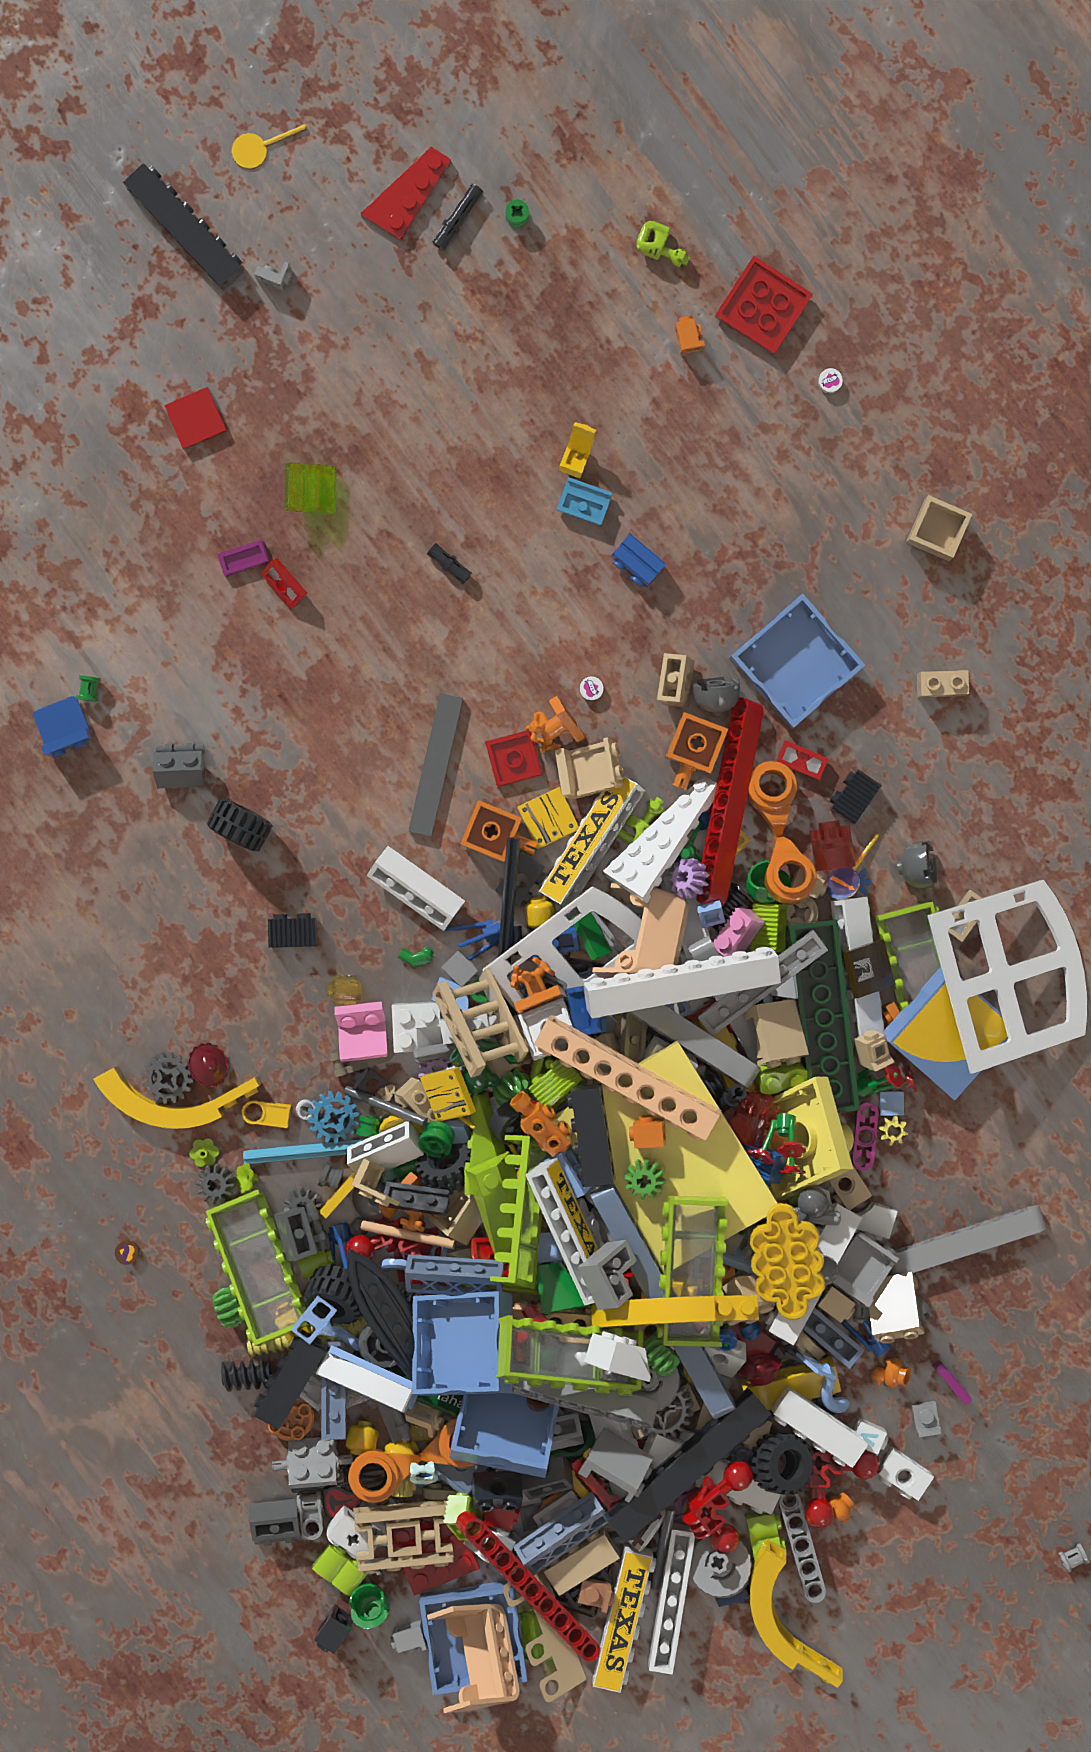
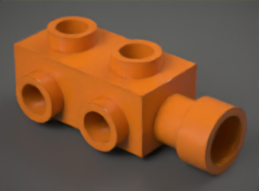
M524 1091L514 1096L510 1105L516 1112L522 1113V1130L527 1135H532L540 1149L544 1152L547 1151L552 1157L559 1152H565L571 1145L572 1130L568 1123L564 1120L559 1122L554 1117L556 1113L549 1104L544 1106L539 1101L534 1105L531 1102V1098Z

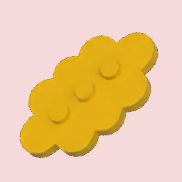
M780 1203L774 1205L768 1211L767 1224L757 1226L751 1233L750 1245L755 1252L752 1257L751 1268L758 1276L756 1280L757 1294L765 1301L776 1302L778 1311L783 1317L795 1320L806 1314L808 1299L817 1298L824 1291L825 1278L820 1271L824 1266V1255L817 1247L820 1234L815 1225L810 1222L799 1221L797 1211L792 1206Z

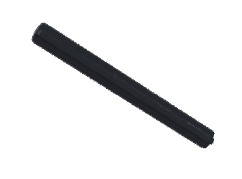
M508 837L506 844L498 957L509 950L513 942L520 839L516 837ZM510 956V957H509L508 959H506V960H508V962L511 964V956Z

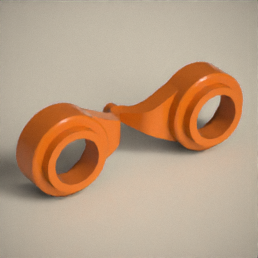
M768 761L759 764L752 770L747 795L749 802L768 823L774 836L775 845L770 864L765 873V886L768 893L776 901L788 905L798 904L807 899L813 891L817 880L816 869L809 858L803 855L789 839L783 837L791 804L797 792L796 777L786 765L780 762ZM776 774L784 780L786 790L777 797H770L761 791L759 780L764 775ZM787 864L797 865L804 872L805 882L796 888L784 886L778 877L779 869Z
M457 1418L448 1421L433 1441L419 1453L401 1454L382 1450H369L359 1455L352 1463L348 1475L349 1484L354 1494L361 1500L371 1503L387 1499L410 1473L411 1463L418 1464L423 1461H433L437 1464L453 1465L458 1468H469L476 1465L450 1459V1438L455 1431ZM377 1463L384 1467L387 1472V1482L383 1488L372 1491L363 1486L360 1480V1473L365 1465Z

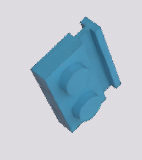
M568 477L557 511L601 526L613 493Z

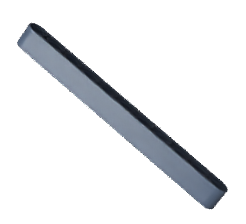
M615 1184L603 1185L590 1192L591 1198L615 1241H628L637 1259L630 1269L646 1298H662L663 1290L659 1289V1276L663 1275V1271ZM672 1289V1297H677ZM691 1322L670 1323V1334H697ZM673 1346L713 1419L715 1420L735 1410V1402L705 1347Z

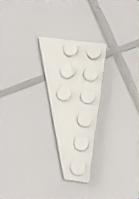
M704 775L697 780L644 833L610 863L603 871L606 877L648 903L651 898V890L654 886L658 887L662 881V873L665 869L672 866L689 840L687 835L690 830L696 829L699 821L697 819L713 803L717 783Z

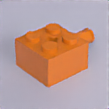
M686 712L682 713L665 757L678 762V765H680L675 781L672 784L673 786L679 787L683 779L680 789L687 791L693 771L698 770L709 775L711 774L727 734V728ZM698 737L703 746L695 750L690 741Z
M478 800L460 844L505 862L508 837L519 838L520 851L530 854V856H533L535 850L526 847V845L536 848L538 842L518 835L519 832L517 831L522 821L521 817ZM495 825V830L498 831L497 836L492 835L491 838H488L485 828Z

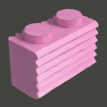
M735 908V912H732L733 916H730V920H727L725 927H722V931H719V935H716L717 939H714L713 944L722 956H732L733 953L738 951L744 952L765 923L752 910Z

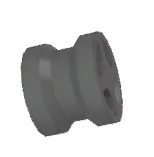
M326 1163L318 1186H327L331 1191L336 1192L344 1170L333 1169L330 1164Z

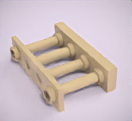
M490 968L484 969L479 982L453 990L449 987L447 981H443L437 984L432 993L471 1078L481 1074L487 1061L514 1053L517 1062H521L529 1052L528 1043L521 1036L500 992L498 980L495 975H492ZM483 990L489 1000V1003L466 1010L460 1009L456 1002L457 998ZM494 1011L499 1021L498 1024L476 1031L469 1030L466 1024L467 1019ZM504 1032L509 1042L508 1045L484 1053L479 1051L475 1043L477 1040Z

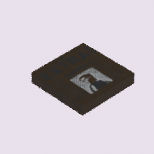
M884 939L842 952L854 999L896 985Z

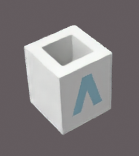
M858 1417L853 1430L867 1440L869 1445L865 1450L878 1455L880 1449L884 1450L888 1442L886 1430L881 1426Z

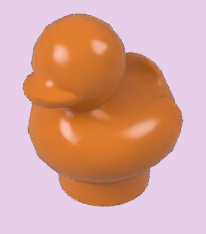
M899 1358L887 1359L886 1370L883 1367H875L871 1371V1378L878 1386H881L885 1381L886 1386L889 1388H896L899 1385L907 1386L911 1377V1369L905 1367Z
M843 1492L839 1496L829 1497L827 1500L833 1506V1517L838 1521L848 1522L851 1510L855 1507L852 1500Z

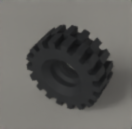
M468 1143L452 1144L450 1154L447 1156L444 1154L441 1158L432 1157L426 1153L416 1158V1170L424 1187L449 1190L450 1195L454 1194V1190L462 1191V1186L465 1185V1162L470 1163L471 1149L467 1148ZM454 1164L447 1169H443L447 1165Z

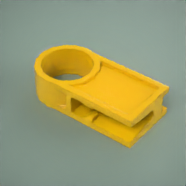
M251 1100L243 1106L242 1117L250 1124L288 1128L291 1105ZM256 1103L261 1106L263 1115L259 1120L253 1121L246 1116L245 1110L249 1104Z

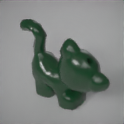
M491 1037L475 1042L482 1053L503 1046ZM456 1048L450 1055L449 1061L455 1067L464 1065L460 1071L469 1094L480 1093L488 1087H496L500 1084L499 1077L492 1072L487 1063H485L486 1066L480 1075L471 1078L458 1049ZM512 1054L503 1056L509 1064L521 1063L517 1062L516 1057Z

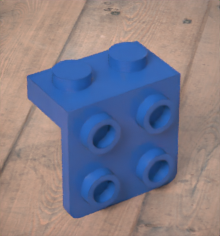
M74 696L33 712V718L44 743L41 748L46 756L57 758L66 754L65 750L72 747L74 749L82 748L88 745L87 741L94 739L80 703Z

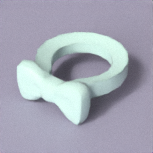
M433 1461L421 1466L417 1463H411V1482L415 1484H431L438 1480V1472ZM425 1472L432 1475L426 1478L416 1477L419 1473Z

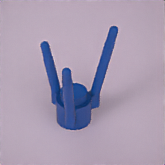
M490 919L485 922L448 926L445 929L446 931H457L486 927L482 929V935L458 944V947L462 948L486 939V942H490L468 957L470 961L499 944L500 921L493 922Z
M347 1222L330 1226V1232L327 1235L334 1260L336 1244L339 1245L343 1266L347 1269L344 1243L349 1241V1236L352 1238L354 1235L351 1233Z
M845 1320L841 1323L864 1345L868 1352L872 1351L876 1357L884 1355L892 1347L890 1343H881L875 1339L872 1334V1327L867 1321H864L863 1324L870 1334L867 1338L869 1342Z

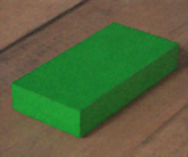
M591 912L573 924L592 961L612 952Z

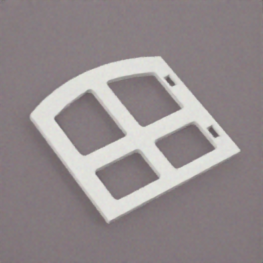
M1044 880L927 915L970 1073L991 1068L1086 1034L1087 990L1081 954L1068 918L1056 896ZM1023 892L1024 900L1016 903L1013 895ZM1034 902L1052 932L1057 944V950L1009 966L995 915L999 912ZM962 911L964 919L955 922L952 914ZM975 920L981 935L989 972L963 981L960 978L948 930L951 927ZM1062 967L1066 984V1021L1028 1035L1023 1024L1014 990V983ZM995 990L1008 1040L994 1047L980 1050L967 1000L969 997Z
M591 887L483 968V971L486 968H490L492 975H495L498 980L501 994L516 1010L514 1003L525 999L520 991L510 986L511 981L507 977L515 965L519 966L532 955H538L542 961L547 962L551 969L555 971L556 978L567 983V988L584 986L583 983L590 982L591 979L599 977L592 974L587 979L580 978L553 945V939L589 912L594 911L618 926L634 940V943L624 951L635 950L642 919L612 896ZM577 907L581 913L569 920L565 915ZM518 951L521 958L511 965L506 959ZM618 955L601 968H614ZM679 1002L674 1003L670 1007L671 1010L679 1015L684 1012V1007ZM608 1015L605 1018L607 1031L602 1032L603 1035L613 1032L617 1025V1021L612 1015Z

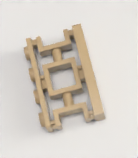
M448 1500L353 1508L355 1532L367 1531L368 1551L356 1552L358 1571H363L364 1574L376 1573L379 1569L399 1571L401 1567L409 1566L412 1569H421L429 1564L443 1567L447 1566L449 1562H454L452 1543L440 1544L439 1524L445 1523L443 1520L445 1519V1510H447L445 1506L448 1505ZM433 1516L434 1529L420 1531L419 1518ZM386 1521V1534L373 1535L371 1522ZM415 1526L416 1546L393 1548L391 1529ZM434 1539L436 1552L422 1554L421 1541ZM387 1544L388 1557L374 1558L373 1545Z

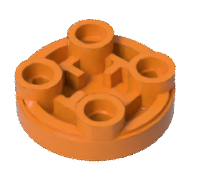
M298 1397L280 1429L269 1424L268 1429L282 1440H301L313 1426L314 1409L302 1398Z

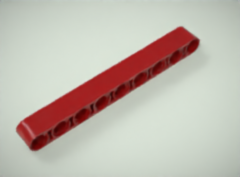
M743 697L739 698L731 711L701 864L706 866L704 872L710 875L705 879L708 886L702 887L704 894H697L696 900L701 904L720 900L721 907H723L728 897L764 713L761 704Z
M464 1511L459 1514L456 1519V1527L573 1651L586 1662L596 1660L600 1655V1646L483 1521L471 1511ZM473 1522V1525L467 1529L468 1525ZM488 1538L486 1543L482 1544L484 1539ZM503 1553L501 1558L497 1560V1557Z

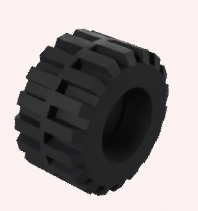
M224 798L219 799L207 822V826L215 833L251 851L261 850L273 827L270 821Z
M332 1265L316 1268L304 1293L303 1300L306 1303V1307L308 1308L314 1299L320 1296L337 1309L330 1319L331 1323L350 1324L356 1322L361 1312L352 1293L348 1269ZM318 1302L312 1309V1312L321 1319H324L331 1311L322 1302Z
M781 1432L765 1434L763 1439L756 1441L757 1447H752L751 1452H753V1456L749 1457V1462H752L753 1480L758 1482V1487L765 1489L767 1492L789 1496V1494H797V1491H803L805 1489L804 1484L809 1485L811 1481L809 1477L814 1474L812 1465H815V1460L811 1458L814 1454L811 1449H808L810 1446L808 1442L803 1441L802 1438L794 1434ZM784 1452L786 1466L780 1474L778 1471V1460Z

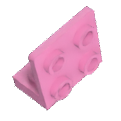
M382 1001L335 1007V1017L339 1028L341 1062L387 1057L386 1017Z

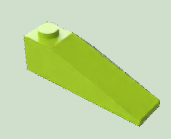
M480 1093L473 1096L476 1112L471 1114L470 1122L476 1125V1129L473 1131L471 1140H468L467 1148L471 1149L470 1163L465 1162V1170L506 1152L504 1144L490 1130V1120L494 1112L488 1093ZM464 1170L465 1195H474Z
M505 1152L465 1170L494 1255L497 1252L511 1253L512 1239L501 1238L497 1235V1231L501 1227H514L515 1214H505L500 1211L502 1203L516 1204L517 1190H509L502 1186L504 1179H517L514 1165H509L505 1162V1157L510 1155V1152Z

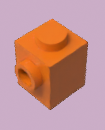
M653 1115L639 1116V1119H635L633 1127H629L630 1141H634V1149L664 1147L666 1143L665 1118H653Z

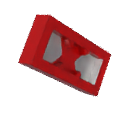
M278 558L273 559L261 572L264 579L290 609L296 607L308 594Z
M784 740L775 762H780L792 770L820 780L829 758Z

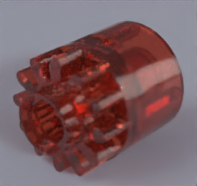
M836 820L818 823L819 829L810 831L816 872L856 866L850 825L840 826V821Z
M759 1090L752 1091V1093L747 1091L745 1098L737 1106L729 1125L742 1144L754 1148H762L770 1130L771 1120H777V1115L781 1111L779 1104L774 1103L775 1099L770 1094L761 1093Z

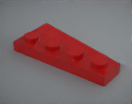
M430 147L360 213L361 216L401 241L450 165L451 159Z

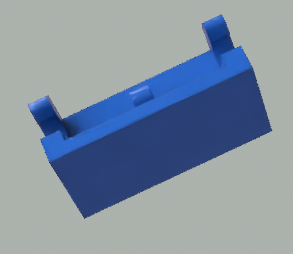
M584 986L567 988L566 993L574 1028L586 1035L607 1031L605 1016L591 1018L586 1008Z

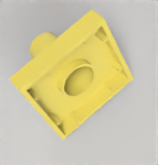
M813 1077L748 1110L758 1144H764L770 1130L771 1120H777L778 1114L787 1113L796 1116L794 1141L801 1143L802 1147L806 1148V1152L802 1153L800 1158H794L795 1166H799V1170L806 1171V1173L794 1174L793 1176L783 1174L780 1184H771V1187H769L776 1200L791 1198L801 1193L804 1189L815 1187L853 1169L849 1155L854 1143L853 1132L847 1124L840 1122L828 1077ZM775 1130L768 1148L777 1151V1148L783 1146L784 1143L789 1142V1137L779 1136L777 1130ZM789 1157L786 1166H789Z

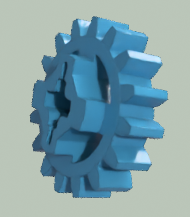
M328 1091V1097L319 1094L320 1101L312 1100L315 1107L314 1109L308 1108L307 1110L312 1114V1117L307 1118L309 1123H313L310 1126V1130L312 1132L318 1130L315 1136L319 1139L324 1135V1141L327 1143L330 1138L335 1143H338V1137L340 1136L346 1140L347 1132L354 1133L351 1128L352 1125H358L354 1117L359 1116V1113L353 1111L356 1104L354 1102L349 1103L351 1098L348 1095L342 1099V1093L339 1091L336 1096L331 1091ZM330 1102H339L343 1105L336 1107L332 1106ZM323 1108L322 1115L318 1118V1113ZM332 1112L336 1114L334 1122L330 1119V1113ZM348 1116L347 1123L343 1126L344 1119ZM323 1128H334L336 1132H328L323 1130Z

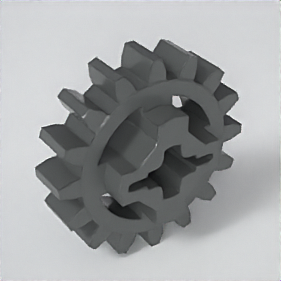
M170 1052L168 1057L164 1053H160V1060L152 1057L153 1065H145L149 1072L142 1074V1077L148 1080L143 1084V1087H150L147 1094L154 1093L155 1101L163 1098V1103L167 1104L169 1098H171L172 1102L176 1103L178 1101L177 1096L182 1099L186 1097L184 1090L188 1092L192 1090L188 1083H192L195 1080L189 1077L188 1061L181 1062V1054L174 1058L173 1052ZM164 1062H171V1063L176 1064L177 1066L174 1067V1068H171V1067H167V1066H166L165 1064H163V1063H164ZM154 1071L158 1074L157 1082L155 1083L153 1081ZM183 1072L184 1081L181 1086L179 1078L180 1074ZM171 1073L173 1075L171 1078L172 1082H165V1074ZM162 1088H168L171 1090V1092L174 1093H164L160 1090Z

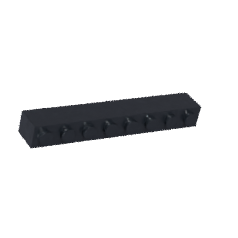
M748 1387L734 1399L735 1410L715 1420L712 1418L653 1470L646 1481L642 1480L641 1483L645 1484L638 1498L633 1496L628 1503L625 1501L626 1494L604 1514L607 1522L625 1543L637 1538L641 1530L648 1523L652 1524L666 1507L670 1508L684 1491H690L701 1476L708 1475L719 1460L726 1459L736 1445L744 1443L754 1429L762 1427L768 1421L771 1413Z

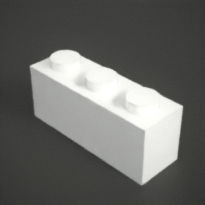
M409 1121L347 1147V1165L355 1174H357L363 1158L384 1167L383 1172L424 1155V1152L418 1145L421 1135Z

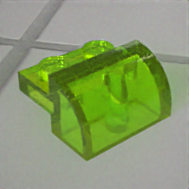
M286 463L284 511L299 512L304 515L335 514L337 466Z

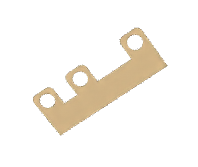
M542 1569L534 1576L555 1597L544 1569ZM508 1582L503 1587V1593L508 1605L514 1607L525 1599L521 1596L517 1600H512L509 1597V1589L512 1585ZM535 1611L543 1634L526 1645V1653L533 1666H537L552 1656L557 1671L540 1682V1689L545 1701L552 1702L587 1679L577 1653ZM537 1643H541L545 1649L544 1655L539 1659L533 1658L531 1654L532 1647ZM550 1680H556L559 1685L558 1691L554 1695H548L545 1691V1686Z

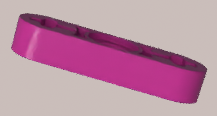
M868 1101L860 1103V1110L856 1111L854 1143L851 1156L852 1164L861 1171H866L873 1166L879 1111L875 1104ZM866 1106H870V1110L874 1111L873 1115L868 1117V1123H873V1127L868 1125L859 1126L860 1121L865 1123V1115L861 1114V1111L866 1110ZM864 1129L869 1130L872 1134L870 1141L866 1143L861 1142L858 1138L859 1132ZM857 1145L862 1147L871 1146L870 1151L865 1149V1157L869 1158V1161L864 1162V1166H860V1162L856 1161L857 1157L862 1155V1149H857Z

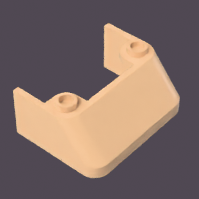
M611 883V889L624 901L633 903L636 907H644L635 950H626L620 953L614 968L593 967L592 972L599 978L607 979L613 978L614 975L619 973L629 975L638 973L641 969H661L662 966L668 964L678 966L689 913L688 902L676 894L653 887L650 892L651 898L646 903L620 885Z
M495 1603L452 1606L427 1615L428 1620L445 1619L448 1632L453 1637H462L470 1685L460 1689V1703L443 1708L444 1713L485 1708L508 1703L518 1698L519 1684L506 1613L501 1605Z

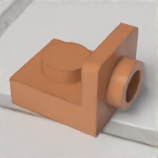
M587 1578L581 1582L577 1601L581 1604L600 1607L602 1613H607L608 1606L613 1605L615 1592H612L610 1582Z

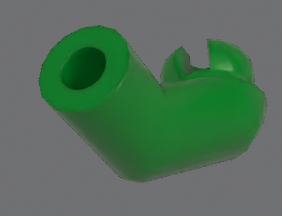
M425 947L421 952L414 954L403 948L398 958L413 967H420L432 961L434 952L431 948Z

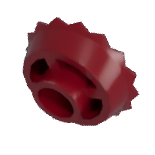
M210 1042L194 1046L192 1052L189 1053V1073L200 1085L217 1087L228 1076L227 1071L230 1067L227 1064L228 1058L224 1055V1050L219 1049L217 1045H212Z
M761 1353L760 1355L746 1358V1362L737 1373L749 1384L765 1386L779 1375L782 1359L778 1358V1355L773 1356L771 1353L767 1355Z

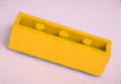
M832 1356L821 1358L820 1360L817 1359L820 1363H827L834 1369L836 1379L832 1396L837 1392H841ZM805 1363L780 1369L777 1378L765 1386L752 1385L744 1379H740L743 1391L748 1387L765 1408L771 1410L787 1385L810 1401L821 1397L824 1376L814 1372Z

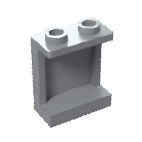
M867 1231L864 1233L857 1232L837 1264L838 1276L831 1283V1285L864 1308L870 1307L874 1301L873 1296L894 1264H897L900 1260L895 1256L896 1252L886 1245L882 1247L877 1244V1238Z
M604 1427L578 1473L587 1478L591 1470L626 1490L628 1494L625 1501L629 1503L633 1496L638 1498L645 1484L641 1482L642 1480L646 1481L651 1474L653 1468L650 1467V1464L654 1457Z

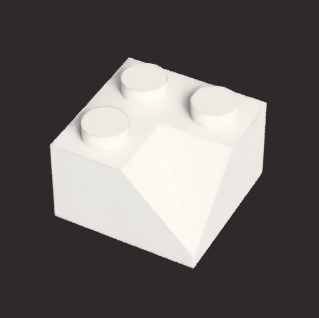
M436 1002L392 1004L394 1053L413 1052L415 1048L442 1043L439 1022L441 1012Z
M605 1331L602 1332V1335L592 1333L584 1362L610 1372L650 1382L651 1376L646 1350L636 1345L637 1340L620 1337Z

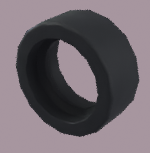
M512 1099L503 1103L490 1120V1130L506 1145L514 1143L506 1141L505 1135L527 1136L521 1128L522 1113L516 1112L510 1105ZM518 1117L514 1123L508 1126L511 1121Z

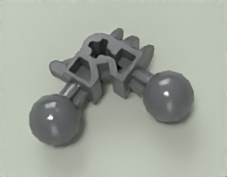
M809 1187L800 1193L798 1197L799 1209L797 1211L799 1221L808 1222L810 1218L819 1217L826 1212L828 1198L823 1190L817 1187ZM824 1255V1266L820 1270L825 1278V1286L835 1281L838 1276L837 1263L827 1255Z

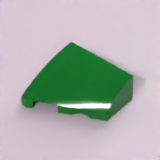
M563 1263L537 1266L536 1278L544 1315L592 1306V1304L584 1305L575 1283Z

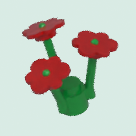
M894 1063L885 1067V1077L876 1080L873 1074L868 1075L872 1071L869 1068L859 1072V1078L856 1079L858 1094L861 1097L868 1094L871 1096L877 1092L895 1087L900 1088V1086L905 1084L908 1085V1088L913 1087L914 1092H917L916 1078L913 1076L910 1066H908V1074H905V1079H903L900 1069ZM887 1081L889 1082V1084H885V1085H882V1086H878V1085H880V1084H882V1083H884V1082H887Z
M787 1113L778 1114L777 1120H771L770 1130L762 1149L748 1150L747 1154L764 1164H773L774 1160L771 1159L767 1149L775 1130H777L779 1136L789 1137V1142L777 1148L779 1154H783V1157L786 1158L789 1157V1166H785V1170L777 1171V1173L790 1174L791 1176L794 1174H805L806 1171L799 1170V1166H795L794 1158H800L802 1153L806 1152V1148L802 1147L801 1143L794 1141L796 1116Z

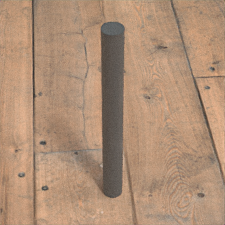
M346 1086L344 1094L422 1127L427 1125L428 1118L358 1089L353 1090L351 1086Z
M674 1506L666 1508L656 1555V1565L651 1578L650 1588L653 1590H658L676 1512Z

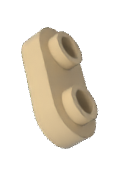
M801 1331L795 1344L807 1356L816 1357L820 1360L826 1353L806 1332Z

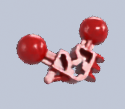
M400 1217L392 1222L380 1220L375 1221V1223L402 1228L403 1224L400 1223V1219H409ZM421 1221V1226L425 1227L426 1223L424 1221ZM424 1230V1232H422L425 1234H430L428 1230ZM361 1234L349 1239L346 1245V1256L348 1249H352L372 1260L375 1251L385 1247L387 1252L390 1253L399 1246L404 1259H407L408 1255H422V1252L430 1249L433 1245L409 1240V1244L407 1239L378 1234L371 1238ZM412 1280V1284L424 1283L421 1280Z
M816 1448V1453L811 1458L816 1460L817 1457L819 1462L833 1463V1465L825 1464L819 1470H817L816 1466H812L814 1474L809 1477L811 1481L809 1485L804 1484L805 1488L811 1489V1500L804 1507V1517L809 1525L815 1528H824L833 1520V1506L826 1500L825 1489L830 1488V1479L826 1475L830 1473L832 1476H841L843 1471H852L860 1479H871L877 1475L880 1469V1461L875 1453L865 1450L852 1468L847 1464L844 1467L833 1460L834 1455L827 1450L823 1453Z
M733 1461L729 1463L724 1469L723 1480L717 1485L714 1484L709 1476H705L703 1478V1486L687 1499L688 1509L683 1515L684 1523L688 1524L689 1530L694 1532L695 1538L704 1539L709 1536L712 1548L721 1554L734 1551L738 1546L740 1537L737 1529L733 1525L725 1523L726 1520L717 1509H725L730 1505L725 1497L730 1491H743L751 1485L754 1475L751 1467L746 1462Z

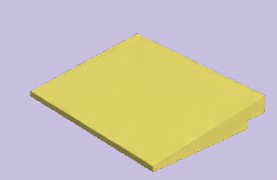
M678 1040L638 1063L720 1109ZM627 1074L621 1075V1081L624 1084L630 1085L633 1083L631 1076ZM646 1086L642 1088L645 1096L651 1097L654 1095L651 1087ZM602 1087L616 1176L614 1184L663 1273L664 1265H660V1252L665 1250V1241L661 1240L662 1226H666V1217L662 1215L663 1202H667V1195L725 1196L729 1201V1206L725 1207L727 1229H724V1240L765 1218L770 1208L778 1204L722 1112L706 1141L690 1137L687 1134L688 1131L680 1126L679 1128L672 1127L666 1122L665 1118V1146L634 1149V1141H630L629 1127H633L635 1119H639V1116L651 1114L644 1110L645 1107L637 1102L632 1104L623 1098V1094L616 1090L611 1092ZM672 1099L663 1100L665 1107L669 1109L676 1107ZM567 1106L556 1113L554 1117L559 1122L562 1120L566 1121L571 1128V1118H574L573 1109H569ZM685 1112V1117L688 1120L694 1121L697 1119L695 1112ZM660 1115L653 1116V1118H664ZM571 1132V1145L575 1150L574 1143L578 1142L577 1133ZM649 1158V1165L653 1166L654 1162L657 1161L659 1165L656 1170L664 1169L665 1173L661 1177L666 1179V1183L661 1185L663 1188L661 1193L655 1192L656 1196L654 1199H651L647 1194L645 1200H641V1193H637L634 1197L632 1196L634 1188L626 1189V1184L630 1181L624 1179V1176L630 1173L627 1168L629 1165L635 1166L637 1159L641 1160L644 1165L645 1159ZM643 1175V1176H642V1178H643V1181H642V1182L648 1183V1181H649V1179L647 1180L648 1176ZM676 1205L675 1230L713 1231L714 1206ZM674 1239L673 1269L712 1248V1240Z

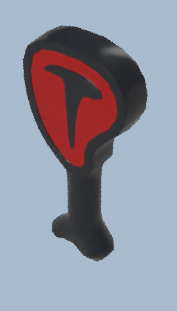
M383 1481L378 1486L368 1488V1490H380L387 1481ZM333 1485L325 1489L322 1497L325 1512L331 1519L335 1517L343 1505L353 1511V1508H358L363 1501L352 1490Z

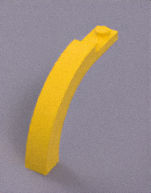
M118 1066L93 1079L105 1097L128 1116L149 1125L173 1129L196 1127L215 1121L225 1115L221 1109L222 1106H224L225 1110L238 1103L236 1098L242 1095L246 1098L259 1092L257 1087L261 1085L258 1076L207 1103L190 1107H176L155 1102L142 1095L126 1080Z
M694 1296L636 1299L625 1301L619 1308L598 1310L596 1304L592 1303V1326L610 1328L668 1323L759 1320L758 1296Z
M766 1538L755 1558L750 1586L751 1612L758 1633L770 1651L786 1666L793 1670L799 1663L804 1670L813 1672L823 1682L838 1688L843 1682V1668L795 1638L778 1617L773 1603L772 1591L779 1572L786 1564V1550Z

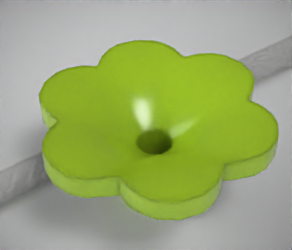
M210 1138L205 1140L197 1139L194 1141L189 1155L195 1160V1164L198 1167H203L205 1164L212 1166L216 1162L215 1157L219 1155V1148L214 1146V1141Z
M244 1163L237 1168L235 1179L239 1191L246 1193L252 1189L253 1183L258 1181V1175L251 1170L248 1163Z

